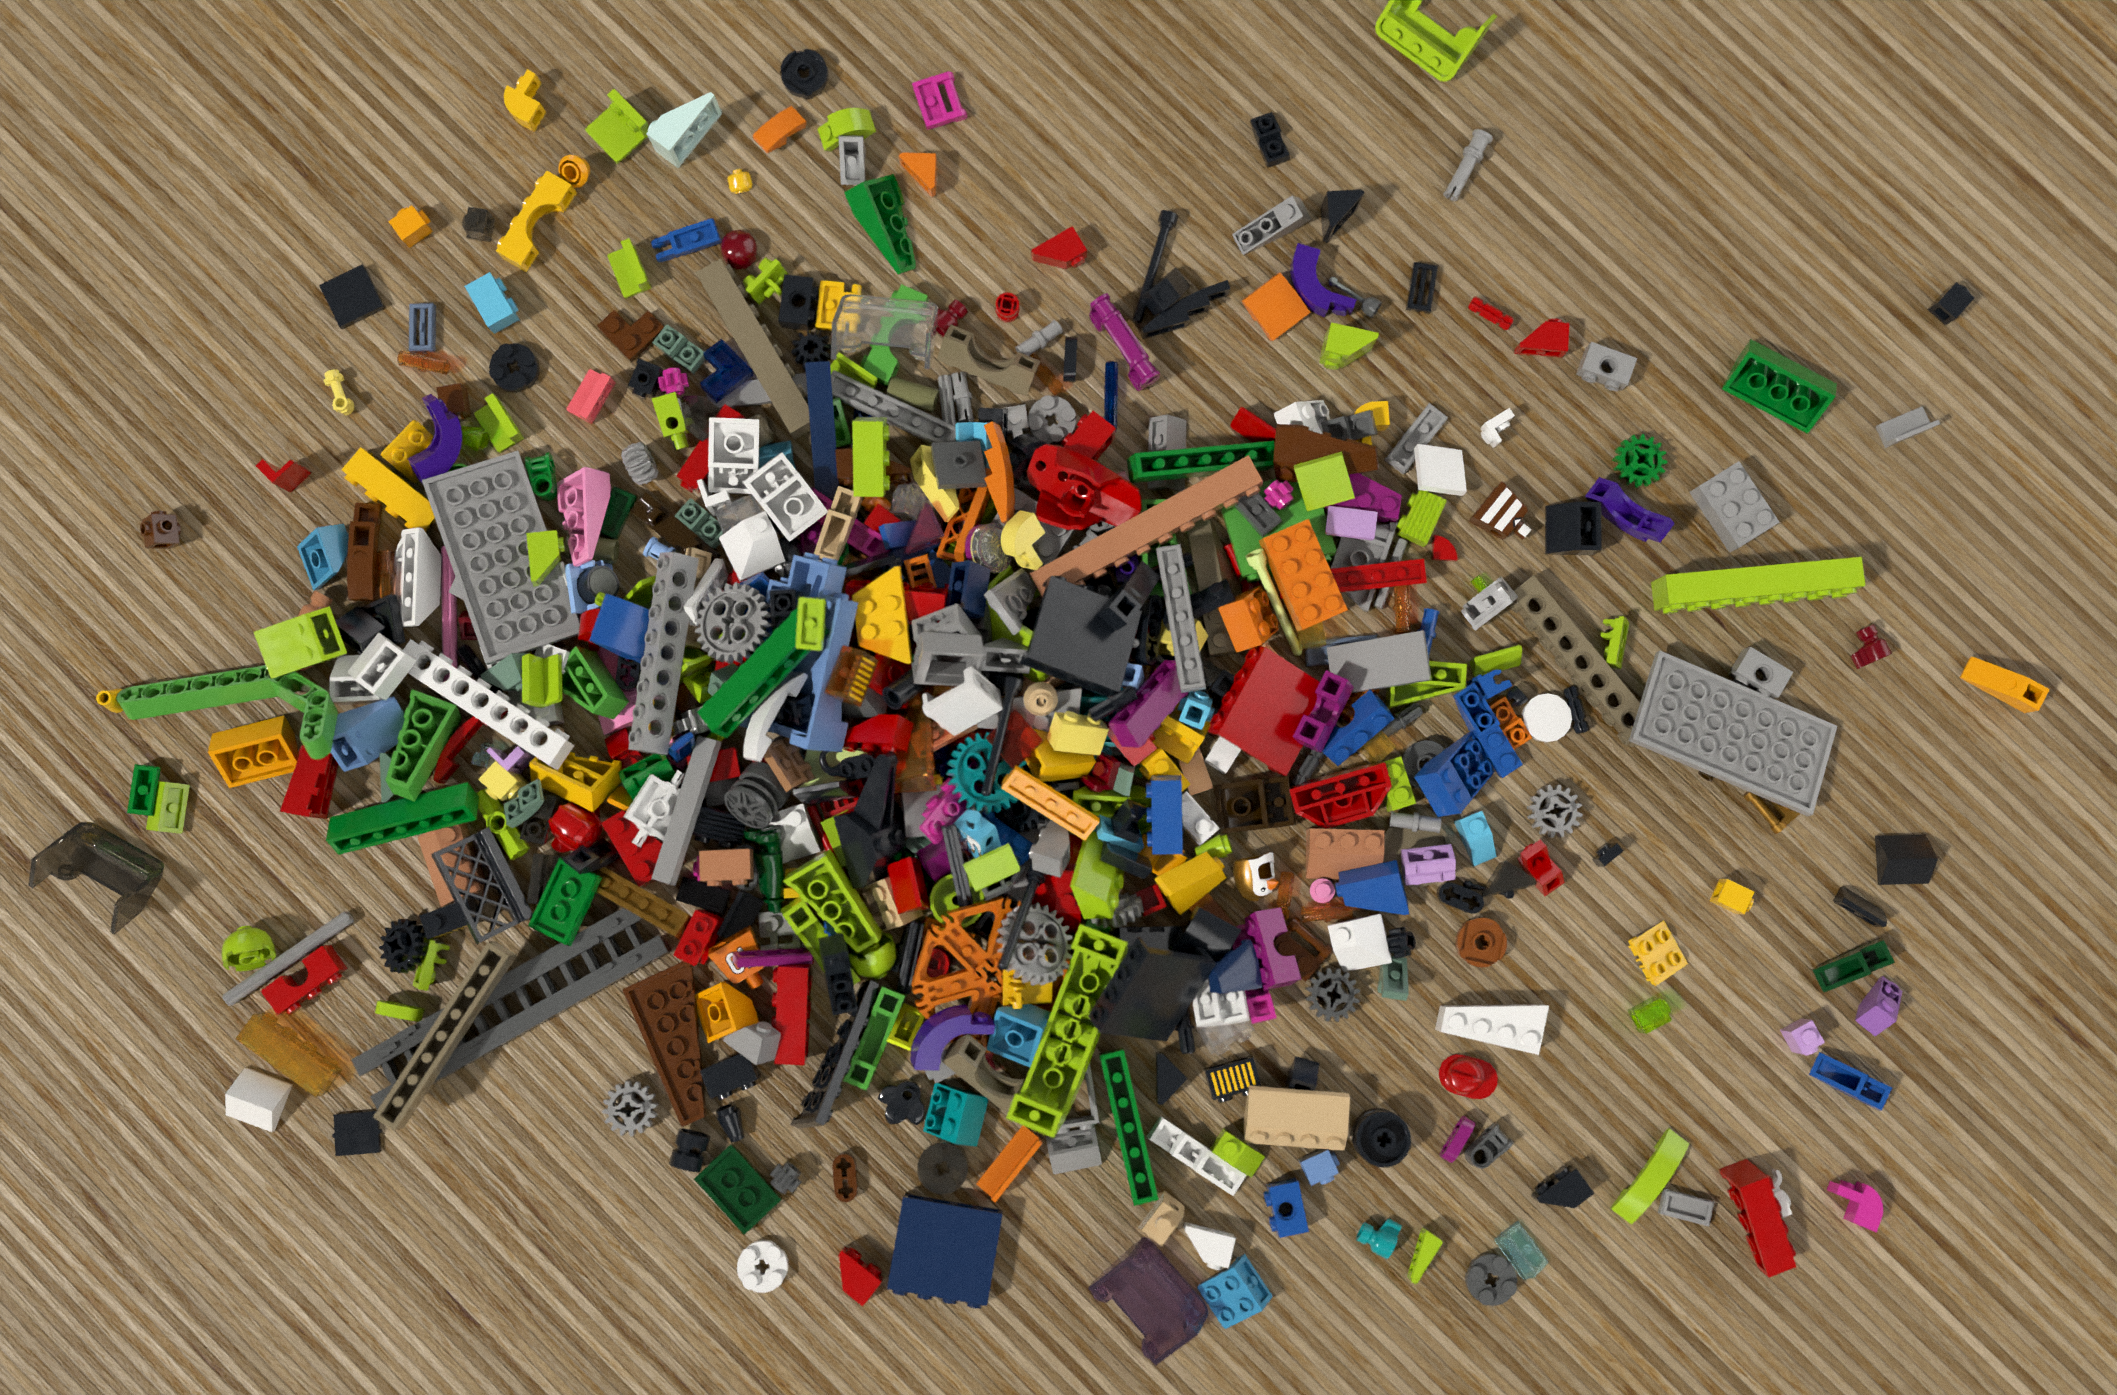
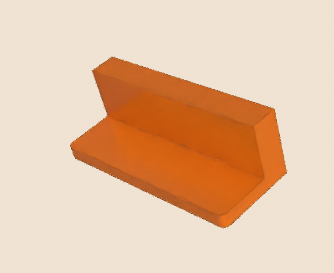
M1022 1125L980 1177L976 1185L990 1195L991 1200L995 1203L1041 1146L1043 1139L1031 1129Z

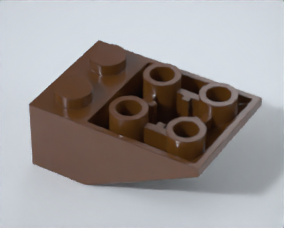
M853 448L836 449L837 479L842 487L853 490ZM890 460V465L886 466V476H890V485L895 484V487H907L909 483H915L911 468Z

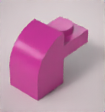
M1840 1180L1839 1184L1830 1181L1827 1191L1850 1200L1843 1219L1877 1232L1883 1216V1203L1879 1194L1869 1185L1858 1181L1855 1185Z

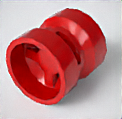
M1010 292L1000 294L995 301L997 317L1003 322L1015 321L1019 316L1018 298Z

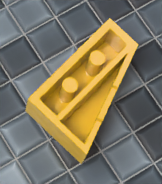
M570 752L558 770L536 756L529 762L531 782L539 779L543 789L592 812L622 782L618 773L622 770L621 761L613 760L610 763L599 761L598 757L590 756L589 759L577 757L575 753Z

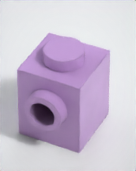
M1801 1018L1780 1030L1789 1048L1794 1053L1807 1056L1818 1051V1046L1825 1043L1813 1020Z

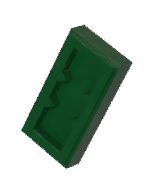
M613 487L600 534L618 540L630 515V510L637 500L636 495L618 487Z

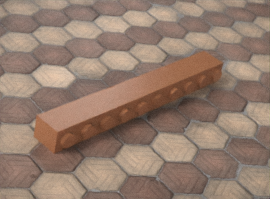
M1248 455L1031 572L1030 575L1042 598L1046 588L1042 586L1043 582L1051 575L1064 577L1067 579V582L1074 585L1085 586V581L1093 577L1097 580L1108 573L1107 570L1111 567L1116 566V568L1124 566L1129 562L1128 558L1136 554L1142 556L1151 550L1150 546L1158 542L1161 545L1170 541L1173 538L1172 535L1180 530L1182 533L1189 531L1195 526L1194 523L1202 518L1204 521H1207L1217 515V510L1223 507L1229 509L1239 503V498L1245 495L1251 497L1261 491L1260 487L1263 486V480Z

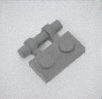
M758 913L760 938L770 937V944L761 945V950L807 948L793 931L782 913ZM792 935L793 942L779 943V936Z

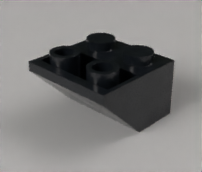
M1570 502L1545 506V554L1595 555L1601 551V502Z

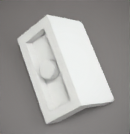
M702 479L697 480L705 506L714 517L737 509L734 499L726 490L712 495L708 492V486Z

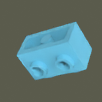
M489 272L465 286L487 327L494 334L520 320L516 314L519 309L512 298L508 299L504 291L507 288L500 277L496 279Z

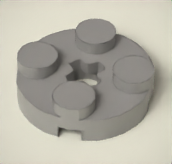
M1049 395L1044 396L1035 402L1029 411V429L1033 436L1048 444H1059L1070 432L1073 434L1075 430V411L1070 403L1063 398ZM1057 416L1058 424H1052L1051 427L1048 426L1046 417Z

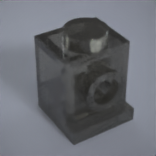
M468 207L467 213L463 216L462 220L463 229L467 233L466 238L491 242L495 218L487 209Z

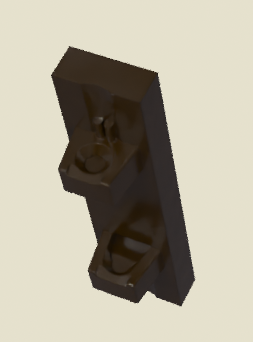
M645 493L630 510L681 554L685 555L686 548L691 547L712 553L711 564L715 558L718 559L721 556L648 493ZM659 515H664L663 518L656 524V518Z

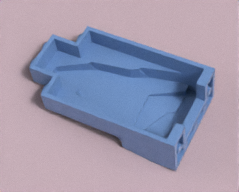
M805 552L804 557L793 556L789 578L781 577L780 581L770 579L765 602L770 604V590L795 589L797 608L799 597L825 599V626L830 632L824 637L823 650H812L792 670L793 672L808 675L799 693L810 696L813 709L810 720L799 726L787 722L779 724L774 719L767 732H773L790 738V744L807 750L842 752L848 727L847 722L841 721L842 672L858 602L848 600L849 595L841 593L846 567L837 565L838 560L823 557L822 561H820V555ZM771 606L766 611L771 613ZM772 617L767 619V622L772 624ZM772 627L766 628V632L770 636L772 635ZM763 636L762 640L765 642L769 637ZM754 711L739 726L748 728Z

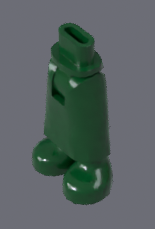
M766 826L759 829L748 828L744 830L745 838L750 841H756L761 849L753 851V857L756 864L760 892L765 895L763 901L768 904L769 912L781 913L782 902L785 900L783 851H781L780 844L781 829L774 828V826Z

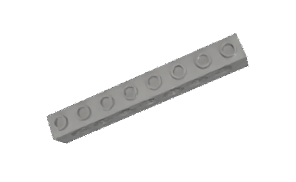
M662 552L657 560L656 580L652 589L653 599L648 614L649 624L645 634L644 656L641 659V674L637 684V699L633 709L632 730L629 734V750L668 755L689 616L685 612L684 605L693 596L699 558L676 552Z

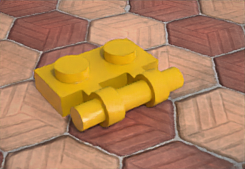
M820 280L816 330L840 332L841 323H847V332L856 334L857 327L861 321L859 308L863 302L862 286L853 284L852 292H845L844 282ZM843 302L850 303L849 314L842 313Z

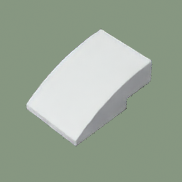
M709 417V493H720L726 490L728 493L751 494L742 481L759 469V419Z
M780 452L742 481L789 542L828 513V510L783 452Z

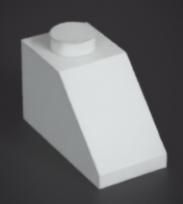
M1185 1222V1232L1202 1260L1207 1263V1267L1215 1270H1222V1267L1229 1268L1236 1239L1234 1234Z

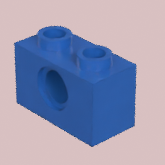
M1292 1178L1266 1184L1267 1191L1263 1193L1266 1206H1271L1273 1216L1269 1217L1271 1231H1276L1279 1238L1309 1232L1298 1180ZM1284 1202L1290 1203V1212L1280 1214L1279 1206Z

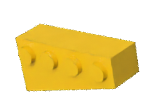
M360 447L342 468V471L346 473L344 478L355 487L358 484L366 489L364 494L374 502L382 501L387 505L385 510L393 517L401 516L407 522L404 525L408 529L423 528L427 532L436 521L428 498L413 489L399 475L394 474L383 462L377 458L375 459L374 455L368 450Z

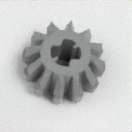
M638 442L623 449L621 457L623 458L625 469L634 482L638 485L647 484L657 477V465L646 445Z

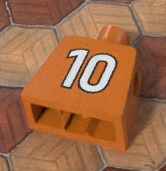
M751 925L709 948L708 956L733 984H737L745 979L750 989H755L764 982L758 971L765 966L737 968L733 962L734 951L760 950Z

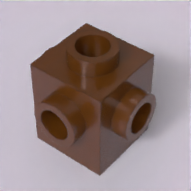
M153 511L151 515L142 519L140 533L144 536L145 548L170 549L179 544L181 527L177 522L176 515L167 514L166 511Z

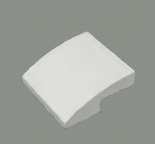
M1208 976L1193 1000L1196 1026L1211 1027L1250 1021L1245 991L1224 994L1210 993Z

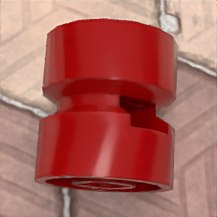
M937 947L933 948L926 970L929 977L935 978L948 973L951 960L945 950Z

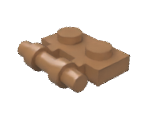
M787 737L772 742L763 756L786 792L815 779L809 762H805L799 753L800 748L790 744V738Z

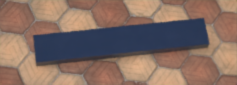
M830 361L805 362L814 486L817 491L833 501L839 481L837 479L835 453L837 448Z

